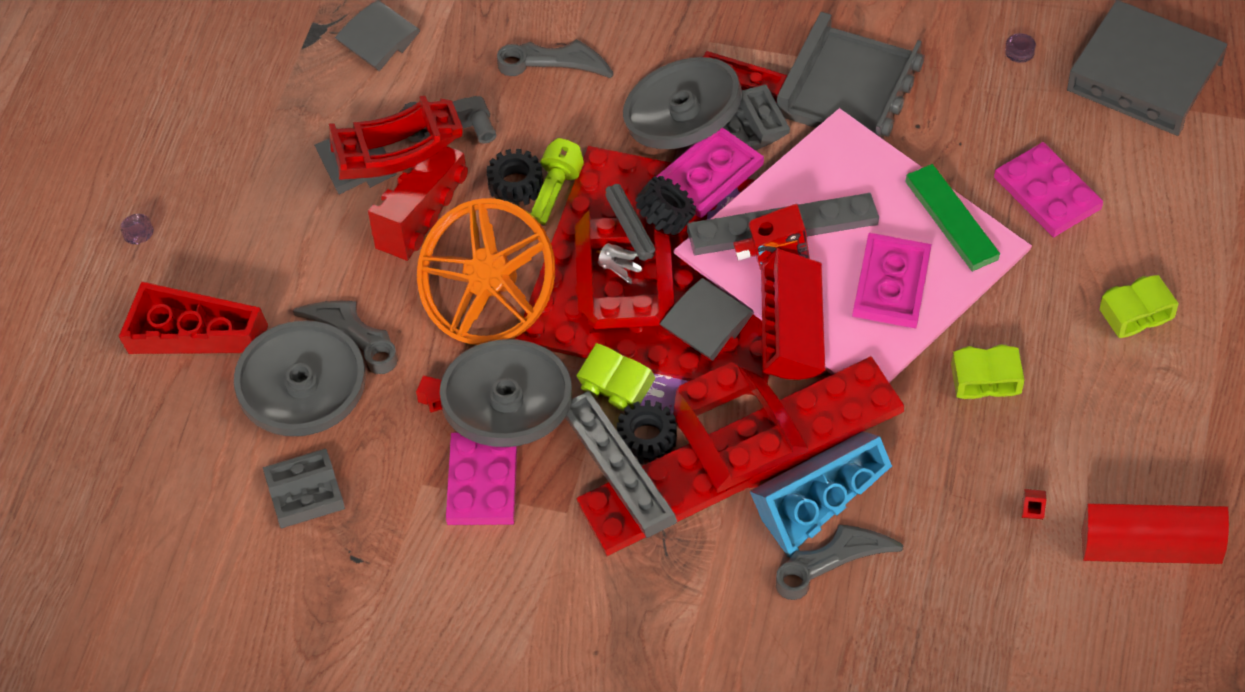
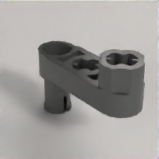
M473 96L453 101L463 129L473 126L479 142L483 144L490 143L496 138V131L489 119L490 112L484 98ZM410 102L408 104H405L403 109H401L399 112H402L412 107L417 102ZM427 127L408 138L412 142H420L429 137L430 134Z

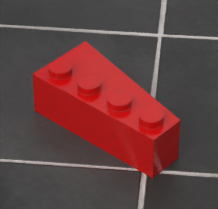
M446 146L437 154L411 167L410 173L403 172L397 178V187L394 191L387 189L382 194L381 200L383 203L380 206L374 204L368 210L375 249L406 261L410 259L414 251L420 249L425 234L429 228L432 229L436 224L439 213L444 206L450 204L453 192L467 177L468 167H466L463 152Z
M141 281L118 337L128 354L243 353L245 348L256 337L267 330L268 323L260 307Z

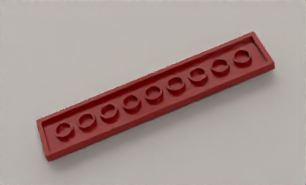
M870 356L780 400L808 447V451L719 493L716 492L708 473L705 472L690 444L642 466V468L675 513L677 522L704 510L862 431H866L903 413V402L873 357ZM762 408L710 433L709 436L718 452L775 427L765 409ZM609 482L576 498L580 510L606 557L646 538Z

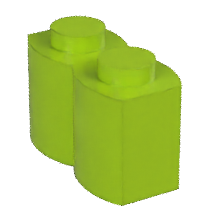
M1159 275L1142 276L1136 279L1131 286H1115L1107 290L1102 296L1099 310L1117 337L1125 338L1135 335L1146 328L1156 327L1172 320L1176 316L1179 303Z
M598 343L595 344L576 375L582 384L581 389L584 392L589 391L593 397H598L599 394L610 398L608 402L622 411L627 406L633 410L635 402L639 401L641 404L656 379L652 370L645 365L624 357L618 352Z
M1003 344L996 345L987 350L967 346L953 352L951 368L957 398L976 399L989 395L1005 397L1022 393L1025 380L1019 348Z

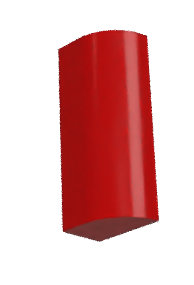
M777 248L761 264L763 373L790 380L812 378L825 371L822 263Z
M1087 504L1081 529L1083 561L1222 564L1228 545V506Z

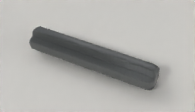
M614 184L613 186H608L605 190L606 198L639 259L642 261L652 259L655 256V247L621 185Z

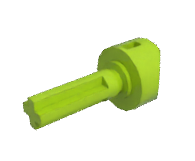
M562 138L555 139L547 146L540 161L541 166L548 174L530 214L542 225H546L564 181L577 179L584 165L579 145ZM562 149L567 152L565 156L561 155Z

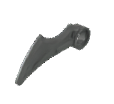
M577 39L559 48H545L532 42L520 46L510 44L503 46L497 53L498 69L507 76L522 74L526 67L573 68L600 74L607 78L613 76V71L605 60L592 48ZM508 57L519 58V61L514 64H509L504 60Z
M325 301L293 309V313L297 317L326 323L346 333L358 348L364 352L367 368L371 372L385 374L396 367L398 362L397 354L387 331L375 329L364 324L357 315L356 301ZM378 352L389 354V357L384 361L372 359Z
M839 525L836 535L826 546L813 551H795L789 561L779 567L776 574L777 592L789 600L800 599L809 591L810 580L862 557L887 552H901L903 544L872 530ZM788 575H797L803 582L799 586L790 587L784 583V578Z

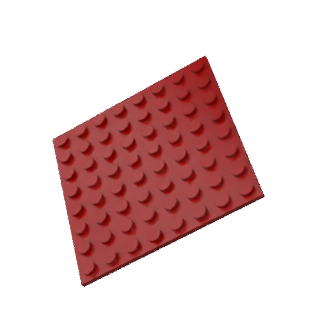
M588 146L583 157L584 165L579 177L574 181L551 242L555 260V278L549 301L535 323L521 335L515 337V340L535 343L550 351L587 359L595 344L598 343L618 352L624 357L645 365L654 374L686 381L693 380L733 362L762 377L768 384L770 374L763 373L762 321L754 314L735 339L730 337L714 361L664 329L661 325L594 329L588 323L587 316L583 313L579 314L575 225L589 210L590 220L617 218L606 198L605 191L608 186H613L614 184L621 185L637 216H641V210L636 207L638 203L635 201L637 195L650 179L658 176L672 164L671 162ZM747 178L737 187L738 191L742 192L755 180ZM717 205L713 207L710 211L715 210L717 208ZM708 213L702 218L695 215L689 223L707 220ZM687 225L679 234L672 235L670 232L674 305L702 278L717 287L674 254V250L689 238ZM621 247L624 250L636 252L633 247ZM602 248L592 249L594 299L658 295L655 256L646 261H642L638 256L631 260L642 267V271L634 272L624 268L628 273V277L632 280V284H630L611 269H604L599 266L598 258L600 254L596 253V251H601ZM545 262L529 300L532 308L535 306L543 287ZM752 391L747 393L748 395L755 396Z

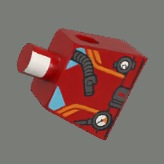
M798 204L790 205L751 220L748 223L751 237L733 242L737 260L756 256L760 270L761 264L777 248L810 259L806 229Z

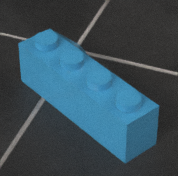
M862 431L750 491V494L762 522L785 554L791 558L804 541L808 538H813L822 530L820 527L833 515H839L853 497L857 494L861 495L888 471L892 465L881 437Z

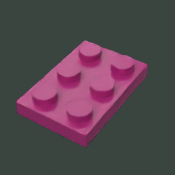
M721 128L710 137L695 143L656 177L663 176L665 181L669 178L672 180V184L678 183L681 185L680 189L682 191L686 190L689 193L687 197L694 200L693 205L696 206L695 215L702 218L764 164V156L726 129Z
M1044 142L995 170L994 178L1053 238L1102 209L1103 200Z
M868 233L852 317L916 329L932 244Z
M451 433L446 507L447 525H514L517 446H487L471 441L459 433Z

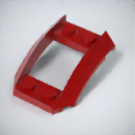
M419 96L418 103L392 116L371 121L353 122V128L336 129L335 123L329 124L331 152L335 154L339 168V180L381 177L404 171L437 154L455 139L462 137L463 127L452 100L440 98V101L428 102L426 96ZM427 127L430 134L426 139L398 151L378 155H369L368 152L369 149L384 147L404 140Z
M589 210L575 225L578 312L587 316L588 323L594 329L660 326V323L666 316V312L674 306L670 233L665 234L662 228L660 231L655 229V224L651 223L650 225L647 222L648 218L646 216H638L653 245H655L658 295L594 299L592 249L603 248L607 243L619 247L633 246L618 218L590 220Z
M733 362L679 385L676 390L673 411L676 426L680 428L705 472L708 473L717 493L808 451L807 445L788 412L765 380ZM752 391L775 427L718 452L697 416Z

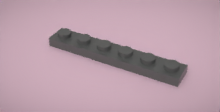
M871 193L798 205L807 237L878 225L879 215ZM785 207L687 223V233L694 256L734 249L733 242L751 237L748 224L751 220Z
M587 391L573 398L570 409L565 417L646 538L676 524L675 513L591 393Z

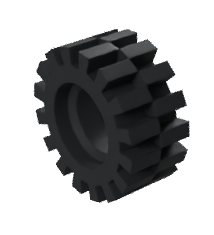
M508 149L505 156L501 152L496 154L497 160L492 158L489 161L490 166H487V181L490 195L494 196L495 199L513 202V204L518 206L519 202L522 201L524 206L528 205L529 198L535 201L537 193L539 194L543 185L542 166L538 162V158L536 156L532 157L531 152L527 150L523 155L522 149H516V153L511 154V149ZM516 173L527 176L519 182L504 180L506 176Z
M654 176L635 199L638 202L636 207L641 210L640 214L642 217L646 216L648 218L647 222L650 225L651 223L655 224V229L660 231L662 228L665 234L670 232L672 235L679 234L696 214V206L693 205L694 200L687 197L689 193L686 190L682 191L680 189L681 185L678 183L674 185L669 178L665 181L663 176L658 178Z
M645 400V406H640L638 401L634 403L633 410L627 406L624 409L625 415L620 413L618 417L619 422H617V432L633 455L637 457L640 464L644 463V459H649L650 463L656 457L660 458L665 453L673 452V447H676L677 427L674 414L670 415V409L667 406L662 410V403L657 401L654 407L651 406V400ZM647 425L654 426L660 431L659 435L652 439H641L634 434L637 428Z

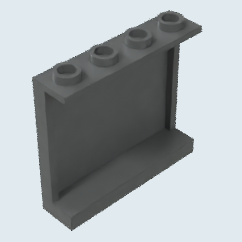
M1116 0L1070 70L1067 91L1179 136L1184 128L1186 116L1217 65L1222 66L1228 44L1164 19L1161 16Z
M820 12L777 96V105L785 119L817 128L840 108L882 139L884 136L889 137L894 124L893 117L895 114L899 115L903 108V96L905 93H910L915 79L913 75L915 71L920 72L923 66L925 55L921 54L922 41L917 40L913 51L832 28V15Z

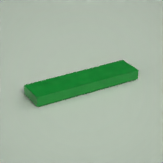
M933 164L906 175V184L972 272L999 260L1000 252Z

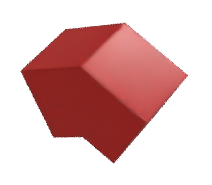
M423 375L416 390L418 403L428 405L430 413L442 410L440 399L442 380Z
M1024 489L1021 518L1043 520L1047 499L1046 491ZM1028 504L1039 505V509L1028 508Z

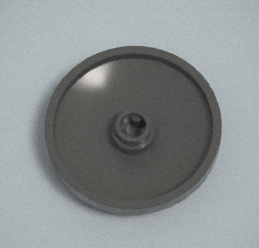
M695 57L678 60L651 72L632 89L623 108L624 122L633 139L644 146L656 149H675L689 146L710 137L732 119L742 100L741 84L733 68L718 59Z
M317 321L288 322L265 331L245 348L237 362L234 373V389L244 414L258 427L283 436L312 435L338 424L358 404L366 381L363 358L355 342L342 330Z
M511 339L482 343L459 355L446 369L440 385L442 411L454 430L476 443L494 447H513L528 444L551 433L566 417L572 401L570 374L559 357L550 350L535 343Z

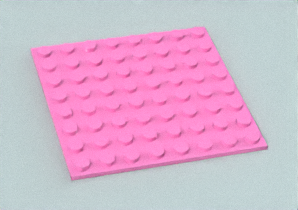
M840 108L711 219L787 207L793 204L799 205L871 193L879 215L878 225L808 236L807 243L810 259L822 263L825 370L833 375L872 356L890 383L1031 250L1032 245L953 190L1000 252L998 261L972 272L905 182L907 174L922 167ZM868 233L932 244L916 329L852 317ZM689 238L674 250V254L730 297L752 310L754 315L762 321L761 270L759 269L756 256L738 261L735 249L694 256Z

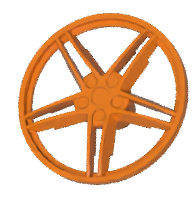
M482 198L465 202L443 215L427 235L422 245L417 265L418 291L428 316L445 334L458 341L473 345L496 340H512L525 332L535 323L545 309L552 293L555 278V260L552 245L541 224L533 215L520 206L493 198ZM487 209H498L514 214L522 219L535 234L498 252L493 226L489 222ZM477 210H479L481 231L485 245L483 248H480L479 229L476 220ZM470 213L473 257L432 256L434 248L445 230L457 219ZM537 239L539 240L538 244L527 249L512 260H508V255ZM543 251L545 262L544 283L540 296L532 308L525 299L526 296L515 285L517 279L516 270L532 260L533 256ZM430 261L463 264L462 274L429 268ZM429 274L468 282L452 324L442 316L433 300L429 284ZM508 291L528 315L524 317L501 292ZM473 294L477 295L476 298L474 299L472 305L470 306V308H469V310H468V312H467V314H466V316H465V318H464V320H463V322H462V324H461V326H460V329H457L458 324H459V322H460V320H461L462 315L465 314V311H466V309H467V307H468V304H469V302H470V300H471L472 295H473ZM490 296H494L521 321L511 329L495 335L478 336L468 333L472 323L478 319Z

